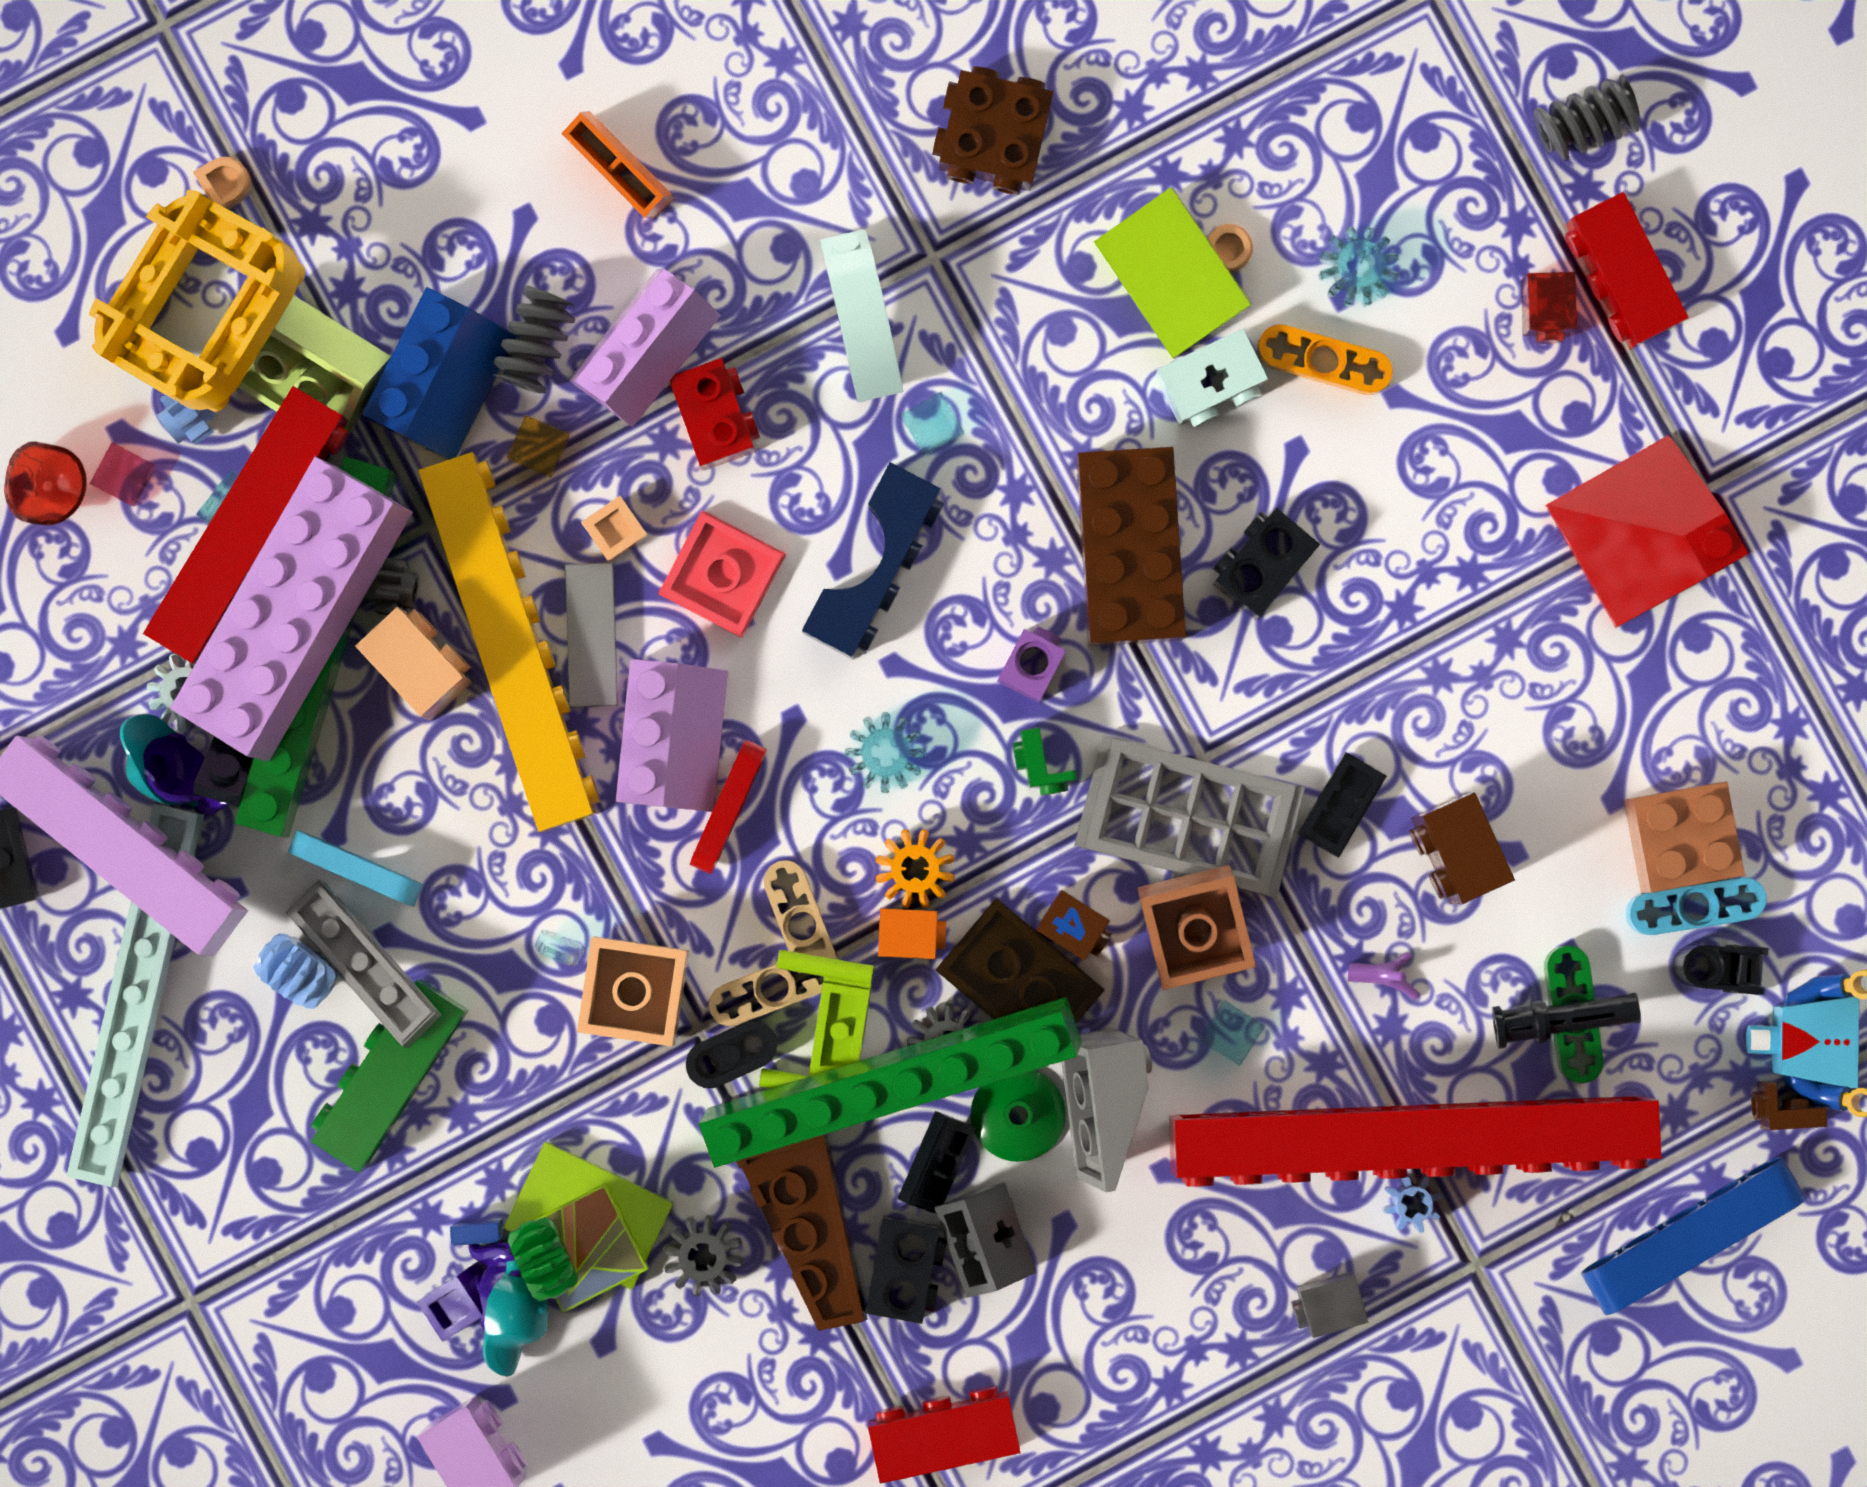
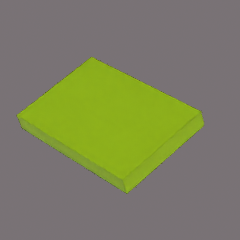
M1173 187L1164 191L1093 241L1173 359L1252 306V303Z
M545 1141L503 1229L512 1232L518 1229L519 1225L536 1219L607 1183L636 1243L647 1261L674 1202ZM639 1275L621 1283V1285L633 1290Z

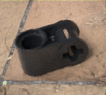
M1687 945L1679 949L1675 954L1672 969L1676 979L1689 987L1718 989L1727 993L1766 995V988L1761 986L1763 957L1768 955L1769 948L1726 945L1725 947ZM1701 953L1708 962V969L1706 974L1697 980L1690 973L1689 964L1694 955Z

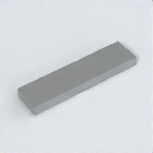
M319 879L285 912L402 1047L409 1049L442 1016L326 882Z

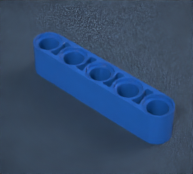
M1783 1157L1773 1158L1586 1267L1581 1272V1275L1605 1315L1614 1314L1795 1209L1806 1200V1196Z

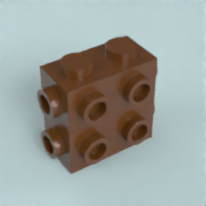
M973 66L971 72L961 70L958 83L949 81L943 109L951 111L947 129L938 127L932 155L940 157L939 170L947 172V179L963 184H974L975 179L993 182L992 188L1006 194L1020 195L1021 189L1031 191L1053 91L1046 90L1044 82L1032 78L1018 77L1017 83L999 79V72L985 67Z

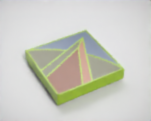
M607 1183L534 1219L548 1217L553 1220L578 1275L577 1285L568 1289L565 1294L555 1298L562 1313L649 1269Z

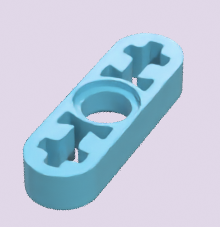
M296 830L287 851L305 861L413 907L423 887V884L300 830Z
M1726 879L1653 893H1640L1634 896L1628 903L1626 919L1630 927L1637 933L1658 935L1754 919L1763 912L1767 898L1762 885L1754 879ZM1743 885L1745 892L1754 894V902L1747 904L1746 912L1743 913L1739 905L1722 906L1721 908L1725 916L1718 917L1720 904L1714 892L1715 888H1721L1720 897L1737 895L1739 893L1738 886ZM1694 892L1703 894L1709 903L1707 914L1700 920L1690 919L1683 909L1685 898ZM1674 895L1673 913L1678 920V924L1671 925L1672 915L1654 918V926L1650 928L1646 920L1638 919L1637 911L1645 909V901L1650 900L1652 907L1671 906L1667 896Z

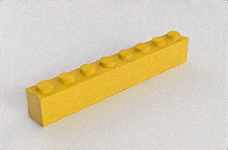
M473 452L419 469L418 472L538 832L543 833L596 815L593 804L601 802L592 775L583 776L578 759L586 757L577 730L568 731L563 714L571 712L563 686H553L548 669L556 667L548 641H538L533 624L541 622L533 596H523L518 579L526 577L518 551L509 552L504 534L510 533L511 529L503 506L494 507L489 489L495 488L496 484L488 461L479 463L478 457Z

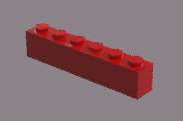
M292 386L142 633L143 635L190 663L196 664L314 457L325 461L329 453L335 456L340 451L349 434V431L344 429L349 420Z

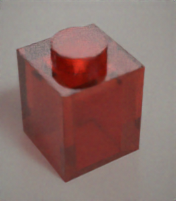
M1575 272L1527 273L1521 279L1523 336H1536V343L1555 344L1564 342V335H1570L1577 329Z

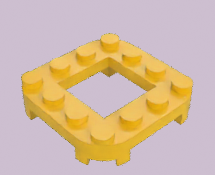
M187 190L186 196L174 200L166 207L157 203L149 211L146 217L156 223L157 226L109 304L97 298L93 302L89 315L96 319L94 329L96 343L92 345V348L103 358L183 406L193 410L209 409L210 411L218 412L228 404L230 396L242 382L288 307L297 286L301 284L305 277V267L298 261L296 253L288 244L265 228H261L220 206L200 192ZM198 249L248 277L199 358L149 330Z

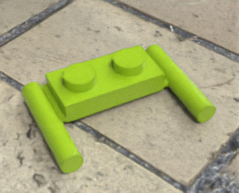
M780 949L777 960L778 969L824 976L809 1076L860 1061L874 966ZM762 1068L759 1087L771 1089L809 1076Z

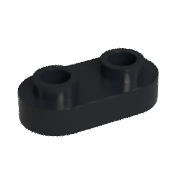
M752 1020L744 1022L696 1044L689 1051L686 1058L687 1074L700 1087H719L767 1065L776 1054L777 1037L772 1028L761 1021ZM756 1035L761 1038L763 1047L760 1052L750 1053L746 1050L745 1040L748 1036ZM714 1055L718 1058L719 1068L716 1072L708 1073L702 1068L701 1062L704 1056Z

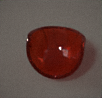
M27 442L20 448H17L9 460L4 483L6 503L13 515L23 522L37 525L61 523L77 511L84 499L87 487L86 472L82 462L72 451L51 443Z

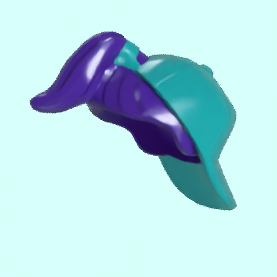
M151 714L135 715L122 723L120 739L128 756L126 776L139 793L157 803L167 805H181L185 803L197 813L203 815L215 814L228 805L227 803L193 794L194 781L205 756L189 744L184 735L177 733L162 719Z
M509 1243L469 1244L468 1249L472 1258L487 1267L478 1287L483 1309L480 1324L485 1331L483 1357L485 1363L493 1372L501 1376H512L517 1369L524 1345L538 1341L547 1332L549 1319L548 1300L540 1302L533 1298L522 1278Z

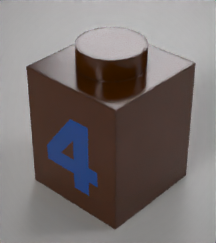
M1063 890L1058 892L1035 929L1084 961L1090 953L1098 957L1112 935L1111 932L1105 929L1110 922L1109 919Z

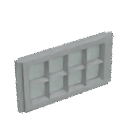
M1103 735L1074 846L1184 875L1230 865L1238 889L1277 898L1305 788Z

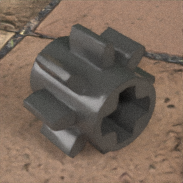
M386 558L382 568H380L364 596L365 601L375 603V613L389 615L396 607L410 609L414 607L418 589V574L407 572L408 562L392 558Z

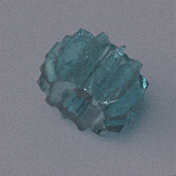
M1348 227L1345 230L1346 243L1340 237L1333 235L1328 243L1334 252L1323 251L1319 256V261L1332 266L1319 273V280L1328 281L1334 279L1335 283L1330 287L1327 294L1332 298L1341 289L1346 291L1343 304L1347 307L1353 304L1356 294H1359L1360 301L1364 307H1369L1372 304L1373 297L1371 291L1384 299L1389 294V290L1383 281L1388 283L1396 282L1399 276L1394 270L1386 268V266L1393 265L1399 260L1398 254L1388 253L1383 255L1382 253L1390 243V239L1385 236L1375 245L1371 242L1374 235V229L1371 227L1365 229L1361 240H1358L1354 227ZM1354 257H1360L1361 264L1364 260L1368 262L1369 268L1363 274V277L1356 276L1357 270L1352 274L1348 269Z
M888 712L882 713V729L876 730L873 720L870 717L864 718V726L870 734L865 737L856 730H852L849 734L854 741L863 744L862 749H845L846 757H862L863 759L862 762L853 765L849 769L851 775H858L867 768L870 772L864 779L862 786L869 789L873 785L876 776L882 777L880 788L883 794L889 793V777L895 776L901 789L907 788V780L901 774V771L906 769L915 776H919L921 773V769L918 766L908 762L909 757L924 758L926 756L925 749H909L908 746L922 737L920 731H913L904 738L901 734L907 727L909 720L902 717L898 721L895 730L889 729L891 719ZM881 740H890L891 748L899 749V758L897 761L891 758L893 763L891 766H881L880 759L872 757L873 747L880 748L878 742Z

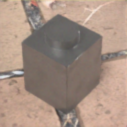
M1351 1272L1296 1287L1299 1299L1291 1301L1298 1328L1307 1327L1309 1334L1313 1338L1369 1323L1356 1276Z

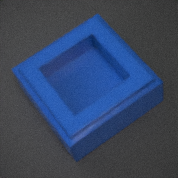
M502 1219L454 1223L450 1226L451 1244H454V1246L494 1243L504 1236Z

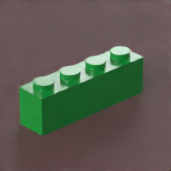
M422 979L416 980L414 983L442 1016L409 1049L402 1047L386 1027L378 1023L363 1046L370 1051L361 1065L358 1066L352 1063L339 1081L337 1087L343 1090L334 1106L326 1103L311 1125L317 1132L310 1142L358 1173L366 1169L469 1011Z

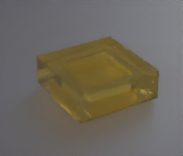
M525 415L507 459L552 478L570 434Z

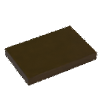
M998 898L994 899L935 969V971L993 1020L1067 997L1075 1023L1077 1024L1105 991L1104 988Z

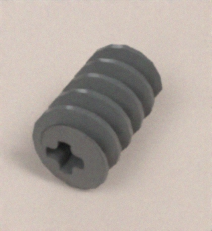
M1622 73L1619 76L1618 84L1612 79L1602 82L1601 91L1597 87L1590 86L1584 90L1583 98L1576 93L1570 94L1567 97L1566 106L1561 101L1555 100L1549 104L1548 112L1541 107L1535 108L1533 110V119L1538 137L1547 153L1550 154L1556 151L1565 162L1569 160L1568 145L1573 144L1581 154L1587 152L1586 138L1591 137L1598 147L1604 146L1603 131L1608 130L1616 140L1622 138L1621 124L1626 123L1633 133L1639 132L1638 117L1640 112L1633 89Z
M525 286L522 294L532 304H517L515 311L525 322L512 321L509 323L508 329L518 339L502 340L501 346L511 357H496L494 364L504 374L492 375L519 388L534 393L546 394L547 388L537 378L538 376L554 375V371L544 361L546 358L560 359L562 354L551 344L552 341L568 340L569 336L558 326L560 323H575L576 319L565 310L567 305H574L546 291Z

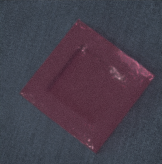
M111 442L89 484L135 507L156 465Z

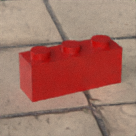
M1624 191L1569 220L1566 224L1569 232L1565 233L1566 242L1577 259L1580 257L1584 259L1591 273L1586 276L1588 285L1597 300H1605L1612 316L1608 317L1610 328L1620 343L1626 341L1631 350L1682 324L1689 318Z
M989 1386L970 1391V1399L951 1403L950 1396H943L923 1401V1409L905 1413L903 1406H897L875 1412L876 1419L868 1421V1431L879 1483H887L1020 1454L1021 1451L1008 1391L998 1393L997 1386Z

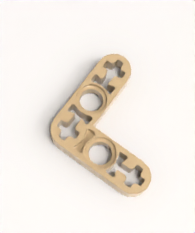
M787 860L778 861L771 865L765 873L764 887L788 951L838 959L803 869L795 862ZM785 868L788 874L796 873L798 875L799 882L793 884L796 899L806 894L809 901L808 905L794 906L784 914L781 913L779 903H788L785 892L782 889L774 890L772 887V882L778 879L777 870ZM799 912L809 913L816 922L815 933L806 940L796 939L789 932V920ZM777 964L723 984L715 989L710 996L709 1010L714 1020L721 1025L735 1026L821 993L823 984H820L817 978L803 981L802 984L807 991L797 994L796 981L791 972L778 969ZM774 973L785 977L789 985L786 997L781 1001L775 1002L765 998L761 990L764 978ZM753 981L754 995L762 1005V1009L753 1011L752 1002L746 1003L738 1008L739 1016L736 1018H731L728 1012L720 1013L718 1011L717 1005L723 1002L722 993L730 991L733 997H739L748 993L743 984Z

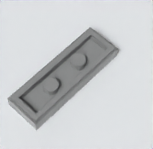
M614 564L565 565L569 707L618 706Z

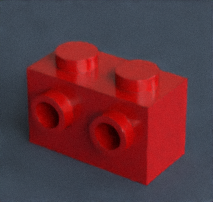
M722 358L675 374L669 382L702 471L756 452L752 441L761 437L752 412L741 413L736 396L744 394V390L735 366L726 369Z

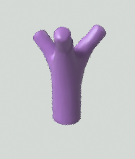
M1405 952L1396 960L1383 964L1349 963L1348 982L1383 984L1406 993L1413 1000L1418 999L1420 993L1405 981L1406 973L1399 971L1412 959L1408 952Z

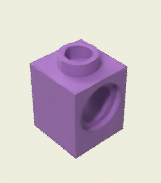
M1039 626L1035 627L1033 633L1023 629L997 682L1039 703L1066 652L1065 649L1058 646L1061 638ZM1038 649L1045 654L1047 668L1044 672L1038 675H1030L1022 669L1020 657L1026 650Z

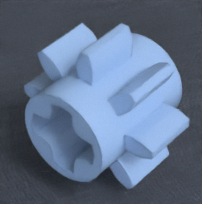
M166 395L160 398L166 408L157 414V417L178 444L188 437L192 443L197 445L214 432L207 422L217 416L216 412L209 409H189Z
M1407 1175L1406 1178H1401L1402 1185L1397 1189L1385 1187V1191L1392 1196V1204L1386 1205L1382 1210L1385 1214L1397 1213L1399 1215L1395 1225L1397 1229L1402 1230L1409 1221L1414 1224L1418 1232L1422 1233L1424 1232L1422 1221L1428 1217L1440 1219L1439 1214L1433 1210V1202L1440 1200L1442 1194L1439 1192L1428 1193L1425 1190L1429 1184L1428 1177L1423 1175L1416 1185L1411 1183ZM1417 1191H1420L1418 1200L1423 1203L1422 1209L1419 1212L1411 1209L1408 1215H1405L1407 1206L1401 1202L1405 1194L1414 1196Z

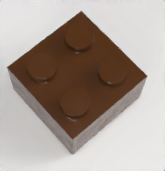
M1475 792L1462 794L1411 817L1415 827L1409 830L1410 837L1419 855H1428L1435 871L1429 873V878L1440 899L1446 898L1450 904H1464L1515 881Z

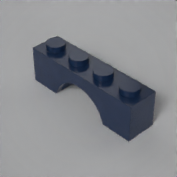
M889 462L868 503V509L880 523L885 537V548L881 562L868 579L856 586L846 589H823L802 629L804 635L852 660L857 651L866 655L879 630L871 626L879 609L886 612L889 611L901 588L893 584L901 567L907 570L911 569L923 546L915 542L923 525L929 528L933 527L944 506L943 502L937 500L941 488Z

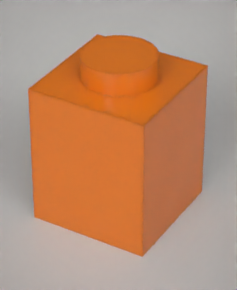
M880 908L878 956L935 959L936 949L945 950L946 921H937L938 911Z

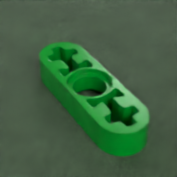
M1559 946L1551 950L1544 961L1549 1006L1565 1004L1571 1000L1579 1002L1590 999L1594 1000L1591 968L1587 955L1581 949L1574 946ZM1568 953L1570 960L1578 961L1579 970H1574L1571 973L1572 986L1578 987L1583 984L1584 993L1571 992L1558 997L1557 987L1567 988L1564 974L1555 972V964L1561 963L1562 955ZM1599 1028L1553 1034L1558 1068L1565 1078L1577 1083H1588L1600 1075L1604 1059ZM1590 1032V1041H1580L1583 1054L1592 1056V1064L1586 1065L1585 1074L1579 1075L1577 1068L1569 1067L1568 1059L1576 1057L1575 1042L1570 1041L1564 1044L1563 1036L1564 1034L1580 1036Z

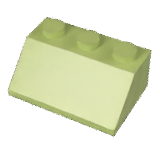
M293 296L238 388L277 412L290 389L294 386L349 420L344 429L348 430L350 434L361 417L391 356L298 297Z

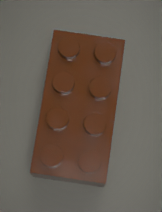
M1173 447L1078 453L1076 457L1088 647L1182 641L1186 638Z

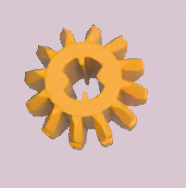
M908 829L902 830L901 837L906 847L901 850L893 840L887 839L884 844L890 851L896 854L894 859L878 855L875 860L880 865L891 866V872L881 873L876 876L877 883H884L891 879H894L896 882L885 893L889 900L895 897L901 888L906 890L902 900L903 908L910 907L912 892H919L922 908L929 907V899L925 890L931 888L938 898L943 899L946 893L935 884L936 879L939 878L946 882H953L955 879V875L952 873L939 872V865L953 863L955 861L954 856L951 854L939 859L936 858L934 854L945 845V841L942 838L936 840L930 849L924 847L929 834L928 830L922 829L919 833L918 845H912L911 834ZM921 856L925 858L929 864V867H924V870L929 871L926 879L920 881L914 877L910 881L906 880L902 875V871L907 870L906 867H901L903 861L907 857L913 860H917Z

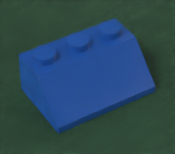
M426 286L362 415L369 421L447 460L457 457L497 378L492 374H499L500 369L494 364L495 358L499 356L507 357L509 354L501 346L502 340L516 339L517 336L469 307Z

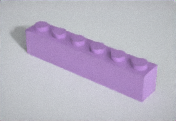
M16 735L0 756V796L198 956H215L249 911L237 902L240 894L220 879L212 882L201 873L204 865L191 854L183 850L176 853L166 845L165 841L168 837L159 828L147 821H144L141 825L131 817L129 812L132 808L123 799L111 792H108L105 796L95 788L93 784L96 779L88 771L74 763L69 767L57 756L61 751L49 740L40 735H36L35 738Z

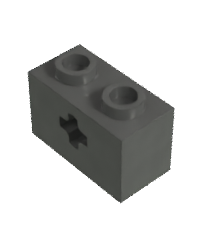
M1005 1182L973 1190L934 1207L966 1298L998 1291L1037 1273Z

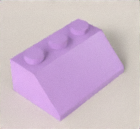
M656 269L569 381L633 428L721 315L689 285L666 269Z
M630 659L616 802L696 811H713L728 678L727 670L679 663Z

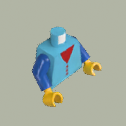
M1867 969L1857 971L1851 977L1848 974L1814 977L1787 993L1783 1005L1773 1007L1772 1026L1748 1025L1746 1031L1747 1053L1772 1054V1072L1783 1075L1786 1088L1803 1099H1810L1812 1105L1840 1111L1849 1109L1853 1115L1867 1118V1112H1863L1859 1106L1860 1099L1867 1095V1089L1858 1088L1859 999H1867V991L1861 985L1862 977L1867 976Z

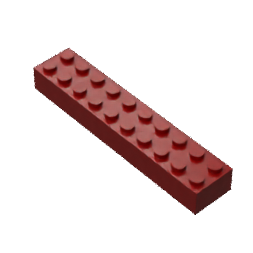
M1645 1096L1169 1115L1171 1172L1176 1178H1182V1183H1185V1186L1188 1187L1213 1186L1214 1177L1230 1176V1181H1234L1236 1185L1261 1184L1263 1183L1262 1175L1277 1174L1278 1179H1282L1284 1183L1310 1182L1311 1173L1325 1172V1177H1330L1332 1181L1358 1180L1359 1171L1372 1170L1373 1175H1378L1380 1179L1406 1178L1407 1169H1420V1173H1426L1428 1177L1455 1176V1167H1468V1171H1473L1476 1175H1495L1504 1173L1503 1165H1516V1169L1523 1170L1524 1173L1552 1172V1163H1563V1167L1571 1168L1572 1171L1600 1170V1161H1611V1165L1619 1166L1620 1169L1648 1168V1159H1662L1659 1100Z

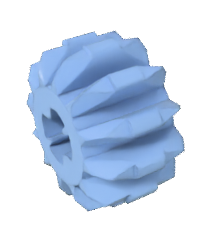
M280 933L264 945L258 954V960L253 966L261 981L268 984L272 990L278 992L284 998L293 1001L296 1005H302L309 1009H315L322 1000L328 997L334 988L333 984L339 976L338 972L320 952L315 951L296 937Z

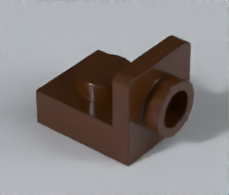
M1757 1082L1758 1092H1752L1751 1109L1754 1120H1760V1129L1784 1130L1827 1127L1826 1108L1812 1107L1810 1099L1794 1098L1782 1099L1783 1108L1778 1109L1776 1082Z

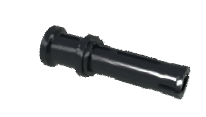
M1630 993L1629 995L1546 1006V1003L1540 1000L1532 1001L1531 1006L1502 1010L1500 1006L1492 1007V1021L1497 1047L1502 1049L1506 1048L1507 1043L1536 1039L1538 1043H1545L1551 1039V1034L1628 1023H1641V1013L1637 994Z

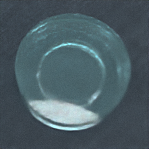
M541 930L534 945L536 950L546 957L572 966L579 964L585 949L583 945L575 940L549 930Z

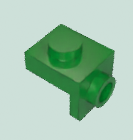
M1040 728L1021 730V741L1012 742L1016 769L1017 771L1026 769L1029 788L1039 787L1040 796L1069 791L1067 782L1077 780L1076 770L1047 775Z

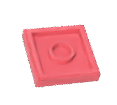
M702 510L658 594L743 639L783 563L786 553Z

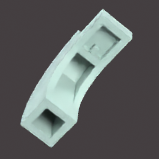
M866 229L820 239L857 402L904 392L883 294Z

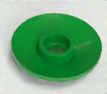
M1037 1070L981 1086L977 1089L972 1100L971 1123L977 1127L975 1131L977 1139L991 1154L1007 1161L1023 1162L1042 1156L1056 1144L1065 1124V1104L1059 1089L1051 1079ZM1015 1106H1022L1028 1112V1117L1022 1124H1015L1009 1118L1010 1110Z

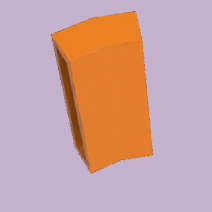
M590 111L580 112L561 133L644 218L651 217L654 220L674 200L673 195ZM587 129L617 157L610 165L581 137ZM626 167L656 196L650 204L619 175Z

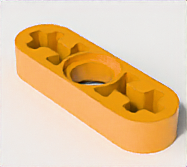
M1278 324L1267 328L1257 344L1259 359L1265 366L1271 369L1363 395L1380 393L1390 383L1393 374L1390 360L1379 351L1287 325ZM1278 335H1283L1286 337L1285 345L1298 350L1301 347V340L1310 342V345L1303 354V367L1294 365L1298 355L1284 353L1280 359L1273 358V349L1266 347V342H1273ZM1328 347L1336 353L1338 365L1334 371L1321 373L1313 367L1311 356L1317 348ZM1347 353L1355 355L1351 365L1365 367L1369 361L1376 362V371L1383 373L1382 379H1375L1371 385L1363 383V374L1351 370L1348 373V380L1341 379L1339 376L1345 369Z

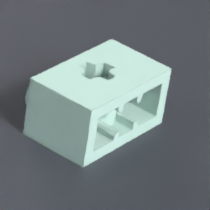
M1243 328L1157 369L1155 374L1179 426L1191 421L1194 428L1218 417L1217 407L1232 400L1236 407H1239L1261 396L1262 393L1259 387L1263 386L1268 380ZM1210 370L1213 376L1223 375L1225 380L1220 385V392H1216L1212 386L1204 389L1202 383L1207 376L1206 371Z

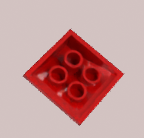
M1669 435L1545 505L1615 628L1749 554L1726 512Z

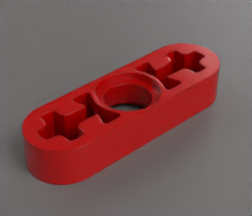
M745 740L689 864L690 866L710 875L713 873L768 749Z

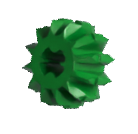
M548 1217L537 1220L532 1219L519 1225L518 1229L509 1233L508 1243L511 1248L510 1250L533 1298L540 1302L549 1298L554 1299L577 1285L578 1275L553 1220Z

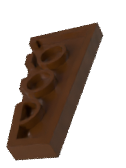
M824 1134L736 1161L739 1169L742 1168L749 1182L750 1192L758 1208L761 1207L773 1232L771 1235L779 1251L783 1252L792 1271L791 1276L818 1331L865 1322L868 1318L828 1135Z

